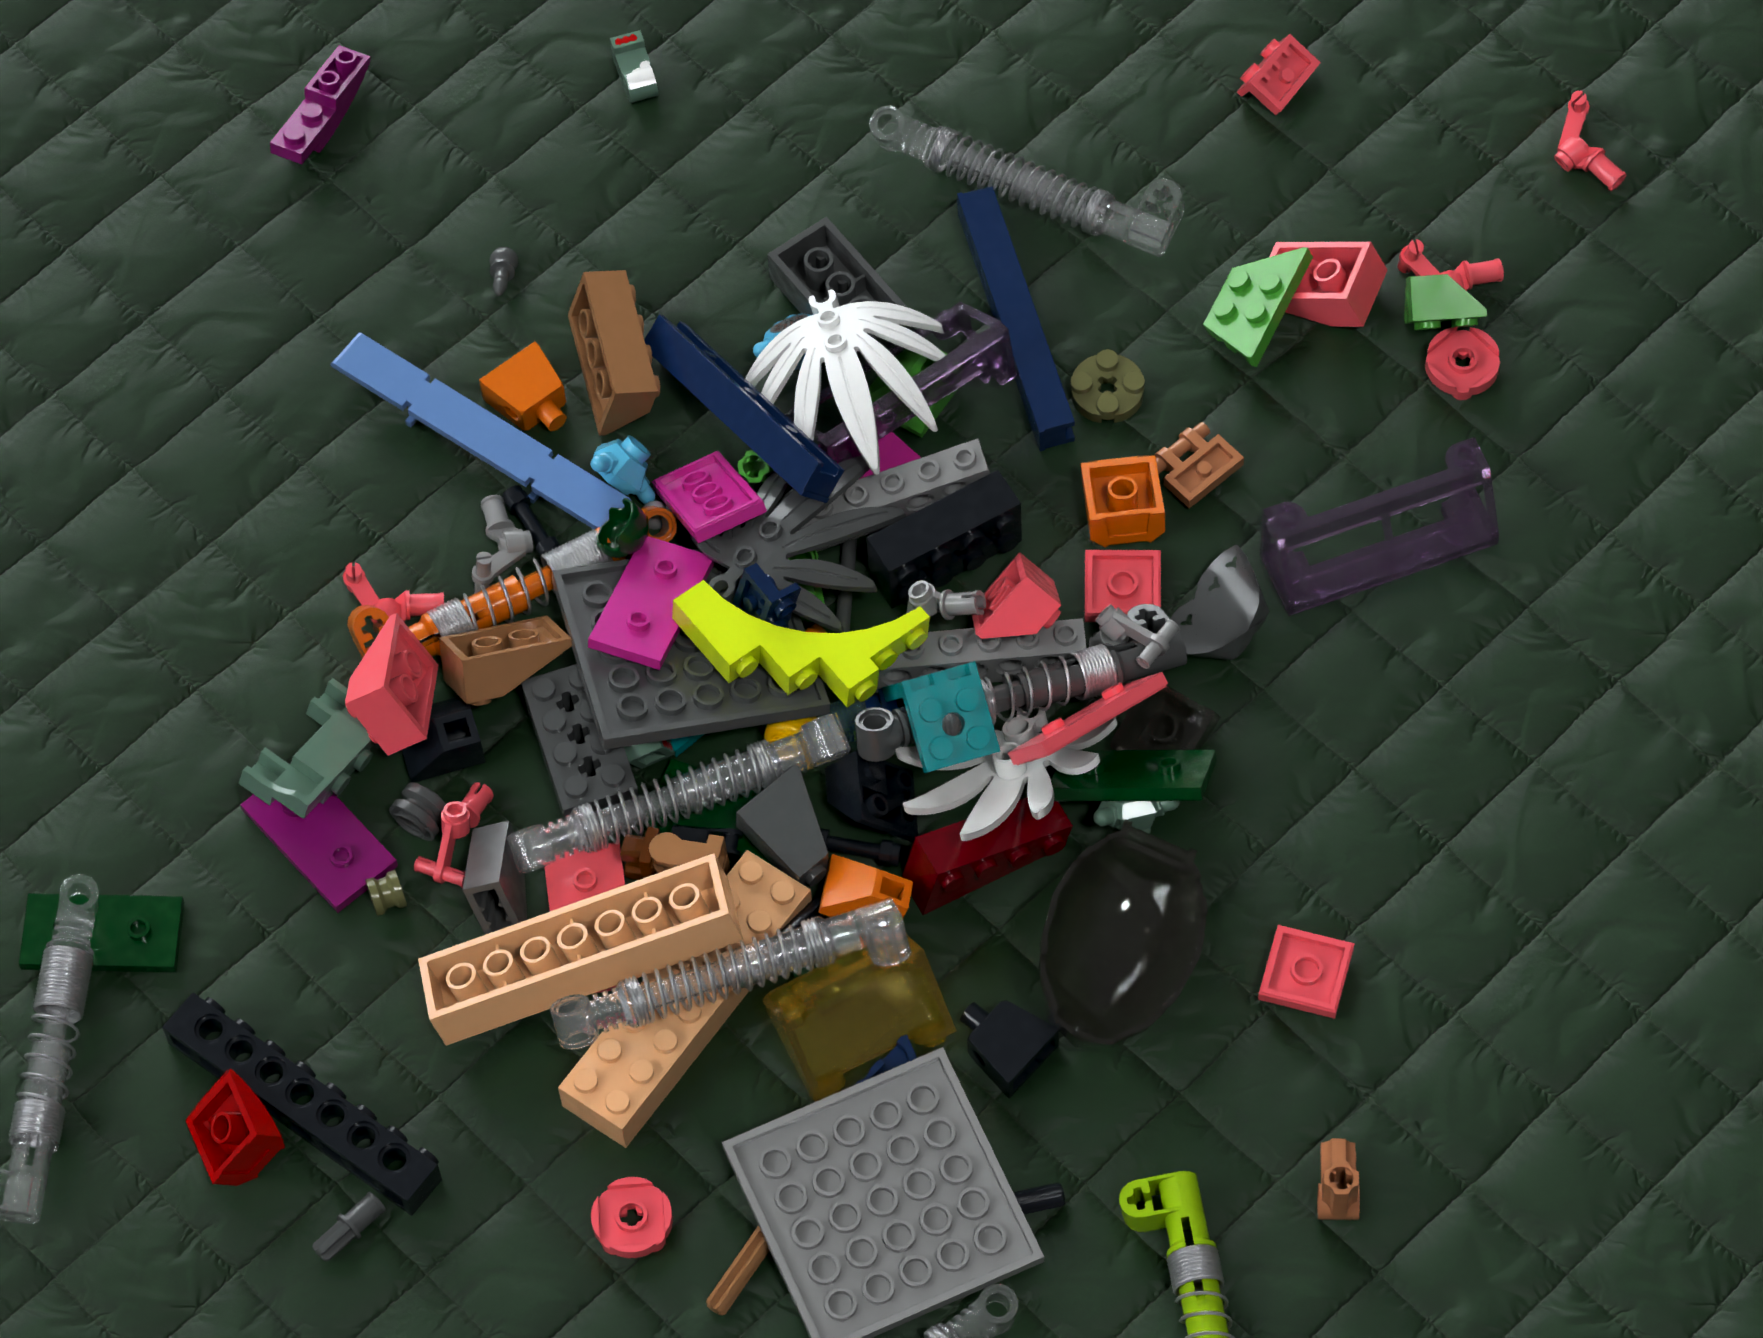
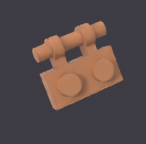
M1200 422L1194 428H1186L1179 434V440L1169 448L1163 447L1154 454L1158 475L1162 471L1170 472L1164 477V486L1189 509L1244 465V457L1219 434L1209 442L1204 440L1210 434V429L1204 422ZM1187 451L1194 452L1184 462L1179 459Z

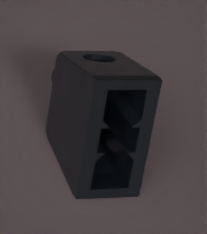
M1007 1000L1001 1001L990 1014L974 1002L965 1009L960 1018V1021L973 1031L967 1039L969 1055L1009 1099L1059 1046V1029Z

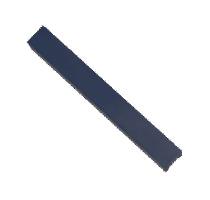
M993 186L967 193H957L958 216L1039 451L1075 441V436L1071 426H1075V421Z
M659 314L644 339L645 344L651 347L652 356L801 496L827 503L830 499V494L845 470L686 323L679 321L678 325L675 326L665 316Z

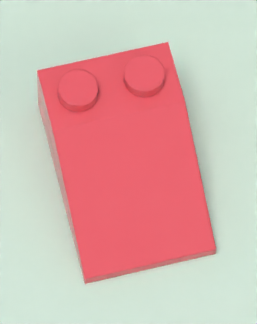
M1372 242L1275 243L1269 257L1302 247L1308 248L1313 256L1285 313L1331 327H1364L1388 271Z
M397 613L388 618L349 679L345 698V705L349 714L360 721L367 730L372 742L379 744L388 756L427 739L439 666Z

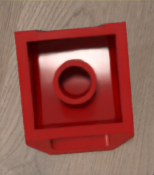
M231 1068L227 1069L201 1098L185 1120L212 1184L239 1186L258 1178L260 1171L281 1149L285 1148L282 1136L263 1103L246 1082Z

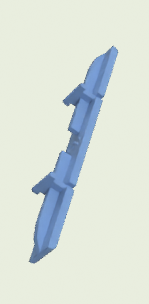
M360 332L330 364L332 368L400 410L404 411L408 406L409 416L405 420L408 427L411 428L417 421H420L521 485L527 487L531 482L532 492L528 496L533 504L541 496L587 526L596 529L609 520V509L611 507L623 508L625 507L622 502L623 498L631 500L626 495L558 454L552 459L553 452L551 449L436 378L429 383V374Z

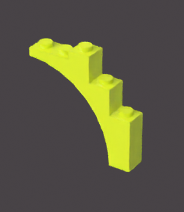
M704 580L673 600L672 619L728 683H731L739 676L741 678L749 676L760 663L783 691L790 695L797 689L804 690L808 688L819 675L847 708L856 701L863 702L869 699L875 693L878 687L879 669H887L896 661L898 655L907 649L914 650L925 642L928 637L930 616L919 606L896 620L864 630L842 633L804 632L776 626L747 614L726 601Z

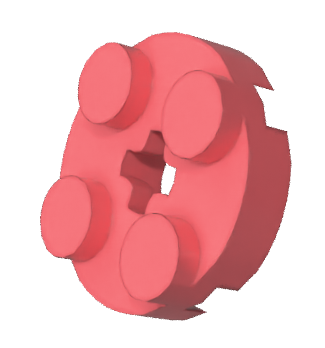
M1457 327L1447 328L1431 340L1427 351L1425 371L1437 388L1447 394H1451L1457 400H1467L1472 395L1486 391L1496 381L1500 367L1499 348L1493 338L1480 329L1470 327L1469 331H1457ZM1459 357L1463 360L1468 357L1471 360L1469 366L1462 367L1456 364L1455 358Z
M625 1177L607 1186L608 1189L600 1197L597 1196L591 1210L593 1231L604 1251L610 1255H617L623 1258H640L652 1252L660 1251L666 1244V1238L670 1234L673 1224L671 1204L666 1194L653 1186L651 1181L641 1177ZM631 1209L636 1210L638 1216H643L642 1220L638 1221L634 1226H628L627 1222L621 1221L622 1217L628 1216V1210Z

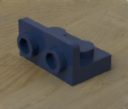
M755 563L744 569L732 604L753 617L776 626L788 628L792 612L797 606L796 602L801 588L797 583H794L779 591L773 578L765 574L760 566Z

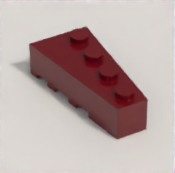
M1027 797L1018 801L1016 807L1004 822L989 833L978 838L961 841L960 832L967 819L917 836L902 878L913 881L911 896L922 915H925L1046 855L1050 856L1058 853L1065 847L1073 825L1058 801H1054L1051 811L1039 820L1035 819L1031 814Z

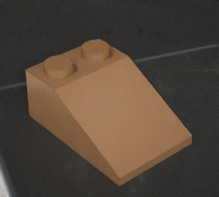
M547 615L439 637L443 680L466 704L474 706L488 704L491 702V699L505 696L572 646L571 637Z

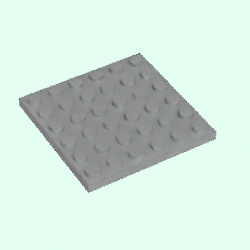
M943 1047L722 1142L725 1154L810 1338H872L1044 1262V1255Z

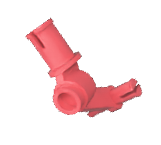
M1575 91L1568 102V113L1559 141L1558 153L1554 155V159L1567 172L1572 168L1583 169L1585 172L1590 171L1610 191H1613L1621 185L1627 175L1605 156L1606 151L1603 148L1589 147L1580 138L1590 106L1586 94L1583 95V91Z
M1418 239L1415 242L1412 240L1409 245L1401 250L1399 255L1398 269L1402 273H1406L1408 270V273L1412 271L1416 276L1448 274L1466 291L1471 290L1473 285L1502 282L1504 279L1503 265L1499 258L1471 264L1468 261H1462L1454 271L1447 270L1439 273L1422 254L1424 244Z
M352 562L349 563L343 573L344 584L355 595L361 606L373 605L384 611L388 617L397 613L404 622L410 620V616H421L427 611L434 609V607L437 608V606L444 604V592L410 594V590H406L395 599H379L367 580L365 572L360 564L356 562L355 566H352ZM370 618L373 624L377 623V620Z
M476 782L470 787L469 792L461 802L452 801L444 806L441 812L443 835L437 862L418 856L414 863L415 872L433 877L434 882L443 884L446 881L463 888L465 871L450 867L455 841L465 837L470 832V828H475L480 823L481 813L494 797L490 787L483 784L477 793L481 783Z

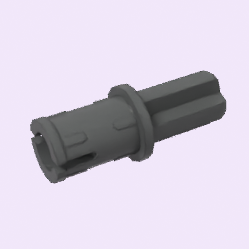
M368 1192L345 1215L340 1213L337 1216L338 1221L313 1243V1250L322 1260L330 1261L353 1239L359 1240L361 1238L360 1233L380 1214H383L386 1208L373 1193Z

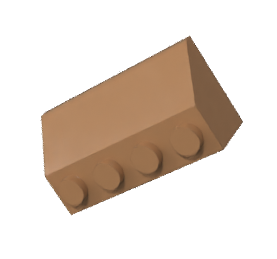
M626 270L583 272L568 313L599 436L607 435L649 413L655 398L660 395V380L657 375L653 374L651 367V347L645 344L643 337V317L637 314L635 307V287L629 284Z

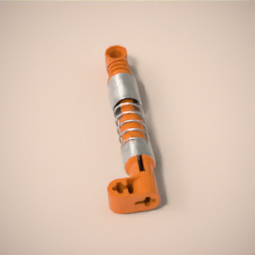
M657 506L641 508L646 514L648 521L655 515H658L662 520L660 532L656 535H650L649 533L648 536L666 542L672 540L677 530V522L674 515L667 509ZM598 527L588 533L586 532L585 535L582 534L578 538L576 537L575 540L572 539L568 543L566 542L565 545L562 544L558 548L556 547L548 551V553L542 554L541 562L543 568L540 567L534 558L533 562L537 571L524 577L520 569L516 567L515 570L519 580L514 575L505 579L498 576L499 582L487 588L481 584V591L469 597L463 593L464 599L461 601L455 597L454 600L451 599L447 603L437 606V608L434 607V609L422 614L419 622L408 628L419 641L434 635L421 642V644L432 657L435 655L441 656L439 637L493 627L503 621L512 623L514 616L521 612L526 615L531 614L532 599H535L543 606H547L549 603L548 591L552 590L555 593L552 583V570L624 560L626 556L614 558L604 554L597 547L596 535L601 528ZM544 593L546 597L545 603L538 598V596ZM373 605L358 606L348 617V629L362 659L370 646L366 648L364 643L374 639L371 633L361 629L366 625L364 618L368 616L373 620H377V623L373 625V630L378 634L389 618L384 611Z

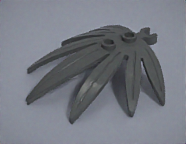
M861 455L838 463L845 471L830 494V499L827 503L801 496L794 490L774 509L789 484L778 473L773 471L757 493L764 502L767 510L766 513L746 521L745 526L742 528L741 524L722 532V537L718 534L699 544L690 533L689 535L695 546L704 555L728 569L724 574L715 576L709 582V585L718 594L722 589L728 588L722 597L731 604L744 569L755 563L760 566L765 574L773 578L779 591L794 584L792 582L833 590L876 593L877 587L873 580L843 565L816 559L788 560V558L886 527L905 518L906 515L903 509L897 507H865L827 516L799 530L870 470ZM799 586L801 591L793 613L837 633L844 632L841 622L834 613L815 595Z

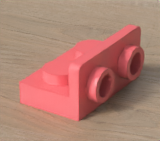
M1288 34L1280 42L1274 38L1262 50L1260 55L1264 59L1259 65L1253 63L1240 77L1244 83L1237 91L1241 97L1251 92L1275 116L1284 109L1321 63L1291 34Z

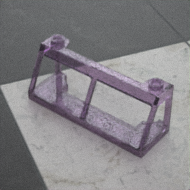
M959 302L951 308L940 312L934 318V320L941 323L944 334L920 328L913 331L923 338L933 332L934 336L940 340L948 339L962 331L970 339L920 373L912 376L929 407L976 376L984 384L991 380L990 376H993L1001 386L1016 377L1009 329L1001 321L969 305ZM970 316L991 327L977 334L972 329ZM893 344L887 350L895 357L904 351L905 348ZM868 362L861 365L865 375L873 371ZM830 386L820 391L819 405L833 396ZM893 391L873 402L878 440L916 416ZM793 407L784 415L794 423ZM844 422L824 434L815 429L814 439L819 442L820 448L837 464L861 456Z
M1475 437L1458 442L1447 450L1445 456L1447 470L1308 517L1301 506L1292 502H1283L1263 509L1260 556L1288 616L1498 544L1499 530L1490 467ZM1483 485L1487 511L1475 489L1477 486ZM1450 496L1448 500L1442 502L1441 512L1445 520L1393 537L1390 521L1392 515ZM1378 520L1382 521L1384 541L1311 566L1303 551H1290Z

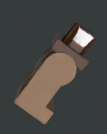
M647 827L645 837L626 834L620 852L621 860L626 861L625 876L630 879L640 880L713 853L716 855L726 876L731 871L725 838L719 835L709 834L707 843L681 840L676 834L670 832L660 834L659 828Z

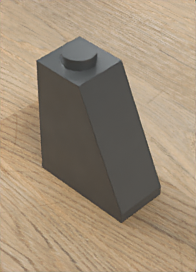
M794 764L736 812V827L743 832L747 839L774 867L804 886L809 885L812 887L820 882L827 873L828 851L801 771Z
M509 820L472 830L462 891L485 935L528 920L523 848Z

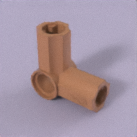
M1332 1138L1329 1141L1321 1142V1183H1318L1317 1192L1318 1220H1359L1360 1187L1359 1171H1356L1355 1143L1341 1138Z

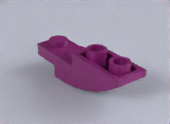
M338 45L304 88L305 99L271 140L270 153L299 164H303L312 151L320 153L348 111L370 64V56Z

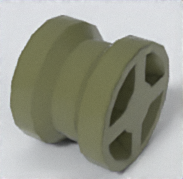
M395 870L387 872L384 878L377 880L372 877L365 880L377 916L385 914L388 908L394 906L403 908L407 906Z

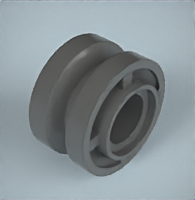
M410 782L401 792L403 799H396L390 806V814L408 833L426 841H433L440 831L437 824L441 825V812L446 803L432 790L420 784Z

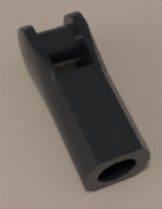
M678 824L672 826L671 833L676 834L681 840L707 843L709 834L724 836L728 858H740L741 852L737 850L738 841L743 838V832L740 830Z

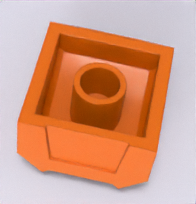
M1155 455L1121 457L1080 463L1090 540L1106 548L1114 544L1142 541L1151 543L1165 532V509Z

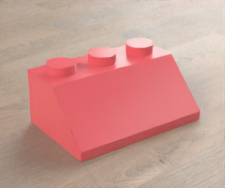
M1019 552L984 592L986 599V608L983 609L985 611L984 614H974L972 619L975 633L981 639L1037 634L1042 627L1045 629L1051 627L1061 614L1059 610L1061 602L1055 582Z

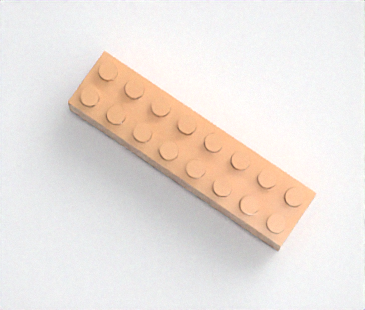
M746 850L727 874L743 942L758 978H760L761 973L752 937H756L759 949L768 968L771 964V958L764 937L765 932L768 933L771 940L777 934V928L783 929L812 900L811 889L749 850ZM737 942L731 946L740 970L749 986L740 942ZM728 946L720 948L719 951L730 979L737 990L735 973ZM716 951L709 952L707 955L712 969L725 994ZM704 956L695 957L704 983L713 998ZM691 959L684 961L683 964L695 994L700 1001ZM678 963L672 965L671 969L681 994L688 1005L685 985ZM667 968L658 970L668 996L676 1010ZM655 972L648 974L647 978L658 1005L663 1012L660 991ZM752 975V978H753V986H754V984L756 983V981H755V979H754V977H753V975ZM740 979V994L736 995L728 983L729 996L727 999H724L715 986L716 1001L712 1003L703 990L704 1005L702 1008L696 1004L691 994L692 1008L690 1012L684 1008L679 999L680 1012L678 1015L671 1011L666 1001V1019L659 1015L653 1003L655 1021L653 1024L642 1025V1027L638 1026L628 999L559 1085L558 1090L562 1107L627 1148L749 991ZM642 981L640 987L651 1017L649 1001L644 981Z
M713 853L418 958L429 1020L447 1046L622 984L625 978H632L633 975L639 978L643 972L647 975L653 973L655 968L661 970L667 968V964L672 966L678 964L680 960L684 962L691 959L692 956L698 957L703 955L704 952L709 953L715 951L716 948L720 949L735 944L741 940L743 941L729 880L716 855Z

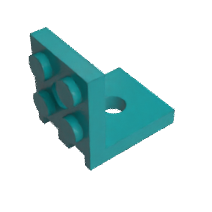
M975 661L882 687L886 702L903 698L924 773L1000 752ZM949 713L957 715L961 721V730L955 736L948 735L942 727L943 718Z

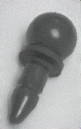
M509 247L495 249L489 260L490 275L494 279L493 289L497 296H501L506 291L508 281L513 279L515 270L518 267V256Z

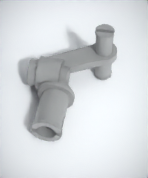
M489 495L481 501V510L487 523L485 529L486 536L497 542L499 551L494 555H491L489 552H479L477 554L476 565L472 569V580L475 582L474 594L482 590L481 584L485 588L489 587L495 577L526 556V553L533 552V541L530 531L516 528L514 523L508 519L503 503L504 499L500 495Z
M921 580L912 584L908 590L909 599L906 614L921 606L929 616L939 612L945 620H952L955 616L982 615L985 612L983 609L986 608V599L981 590L954 593L952 590L947 589L940 593L932 584Z
M1110 604L1095 620L1100 625V631L1095 632L1093 637H1090L1089 647L1104 643L1115 646L1128 642L1129 637L1146 646L1136 658V661L1141 667L1148 669L1159 655H1164L1170 648L1169 642L1179 632L1180 627L1176 622L1168 619L1156 634L1133 622L1119 607L1114 608Z

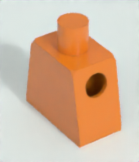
M535 341L479 379L483 400L522 430H530L542 422L550 431H556L566 422L567 416L560 410L566 403L564 386Z

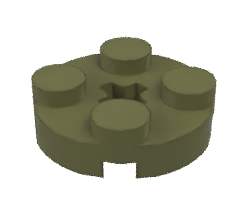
M1102 350L1097 355L1081 362L1073 372L1070 381L1073 405L1082 416L1093 422L1102 423V419H1114V423L1127 420L1142 405L1145 389L1144 376L1139 367L1130 359L1117 355L1113 350ZM1101 384H1113L1115 392L1112 393L1108 390L1104 393L1100 392Z

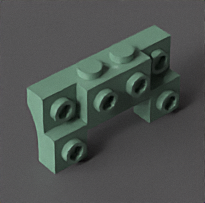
M332 678L328 682L324 694L319 699L315 696L309 703L306 715L321 724L322 727L293 756L291 764L265 747L260 753L258 762L252 768L247 765L243 769L238 784L269 806L276 799L303 819L319 802L324 804L333 793L337 796L340 795L351 780L350 775L355 770L361 772L368 765L373 756L370 749L375 744L370 739L365 727L357 718L352 717L346 708L345 698L348 688Z

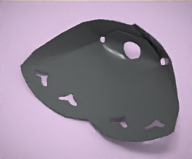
M1238 545L1225 550L1211 563L1198 581L1195 598L1179 607L1170 618L1180 627L1179 633L1183 638L1187 656L1233 660L1250 644L1253 635L1267 620L1269 608L1247 555ZM1236 556V568L1226 567L1225 565L1228 562H1232ZM1217 577L1220 587L1209 591V587L1214 584V578ZM1189 614H1192V625H1180L1187 620Z

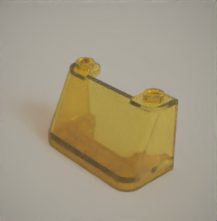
M901 931L890 932L829 961L828 966L820 967V969L815 968L812 972L809 971L773 989L763 998L769 1017L809 1096L815 1102L840 1092L846 1082L844 1073L893 1049L897 1045L896 1041L901 1036L907 1034L909 1040L912 1039L917 1044L934 1047L943 1043L948 1035L957 1031L924 949Z

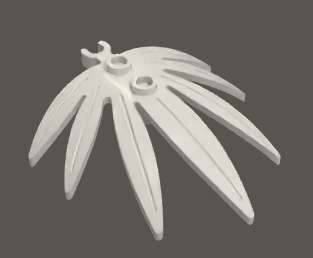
M831 289L828 290L829 299L826 302H816L814 295L809 297V304L813 315L795 322L780 332L759 354L745 379L755 387L772 369L761 394L774 404L805 354L795 391L794 424L813 441L820 400L821 364L825 362L830 387L846 428L873 474L878 475L880 473L875 413L868 383L856 352L860 351L871 368L893 393L933 432H937L938 428L930 408L912 377L891 352L867 333L929 358L945 367L952 368L950 359L940 349L919 334L900 325L944 334L941 323L921 312L897 304L865 301L839 306L836 293Z
M1040 709L1038 714L1032 718L1017 712L1016 717L1012 718L1010 722L1004 723L1002 731L995 730L1000 752L938 769L958 770L978 765L947 783L904 802V810L911 815H929L945 812L968 802L987 786L960 832L961 841H969L989 833L1004 822L1016 807L1024 786L1028 783L1027 797L1032 816L1039 820L1051 811L1054 804V790L1045 767L1050 765L1057 771L1068 775H1079L1094 769L1100 763L1099 754L1082 751V749L1098 743L1109 735L1117 726L1116 717L1049 756L1024 764L1013 765L1008 752L1041 734L1039 733L1042 731L1041 727L1048 724L1046 712ZM916 746L896 749V756L899 760L922 768Z

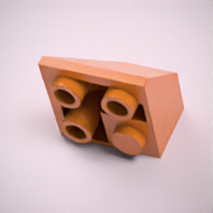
M832 854L828 863L818 913L892 939L909 908L913 881Z

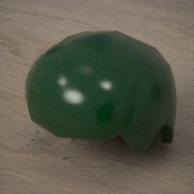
M623 498L622 500L625 507H611L609 509V520L601 526L596 535L597 547L604 554L614 558H622L637 552L649 535V522L646 514L628 498Z

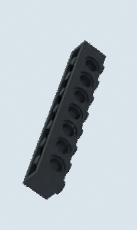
M193 992L162 1027L171 1046L218 1079L227 1069L231 1068L253 1090L271 1117L409 1215L413 1216L442 1181L438 1167L439 1161L431 1152L423 1147L416 1150L407 1143V1137L397 1128L391 1125L388 1128L382 1126L376 1121L377 1117L370 1109L362 1104H358L355 1107L345 1100L347 1097L340 1088L330 1082L324 1085L315 1078L316 1074L301 1061H297L294 1064L284 1057L286 1054L280 1046L269 1039L263 1042L257 1038L253 1028L242 1019L237 1018L235 1021L225 1015L223 1007L212 998L207 997L204 1000ZM212 1032L222 1033L215 1040H205L207 1035ZM240 1054H252L246 1061H235ZM271 1075H282V1078L275 1083L265 1082ZM302 1096L313 1097L312 1100L305 1105L295 1104L296 1101ZM341 1117L344 1119L337 1126H326V1123L332 1118ZM364 1139L374 1140V1143L368 1148L361 1149L356 1147ZM394 1161L406 1162L399 1170L387 1169Z

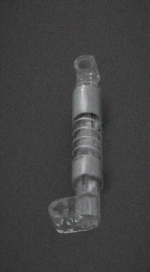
M83 874L72 875L62 883L56 912L57 917L54 923L56 926L53 928L54 935L51 941L45 945L44 954L42 955L40 976L37 981L38 987L36 988L35 1002L33 1003V1009L37 1014L32 1015L31 1018L35 1022L44 1025L42 1034L31 1033L27 1036L33 1043L30 1053L24 1055L29 1061L27 1072H23L20 1075L25 1080L23 1092L16 1094L21 1100L17 1101L13 1108L14 1114L12 1115L8 1140L12 1147L8 1170L0 1169V1185H6L3 1203L0 1205V1220L27 1224L40 1221L52 1154L57 1152L61 1140L60 1137L62 1136L66 1111L61 1104L62 1100L69 1095L65 1082L73 1075L69 1061L74 1059L77 1054L74 1047L69 1043L77 1040L80 1036L78 1028L73 1024L80 1021L85 1012V1002L87 1001V991L89 990V980L91 979V969L93 968L94 952L90 941L93 936L92 931L94 930V922L99 909V888L91 877ZM75 894H84L89 900L82 905H76L69 898ZM70 1026L76 1031V1036L65 1040L67 1027ZM30 1147L36 1148L33 1166L27 1165Z

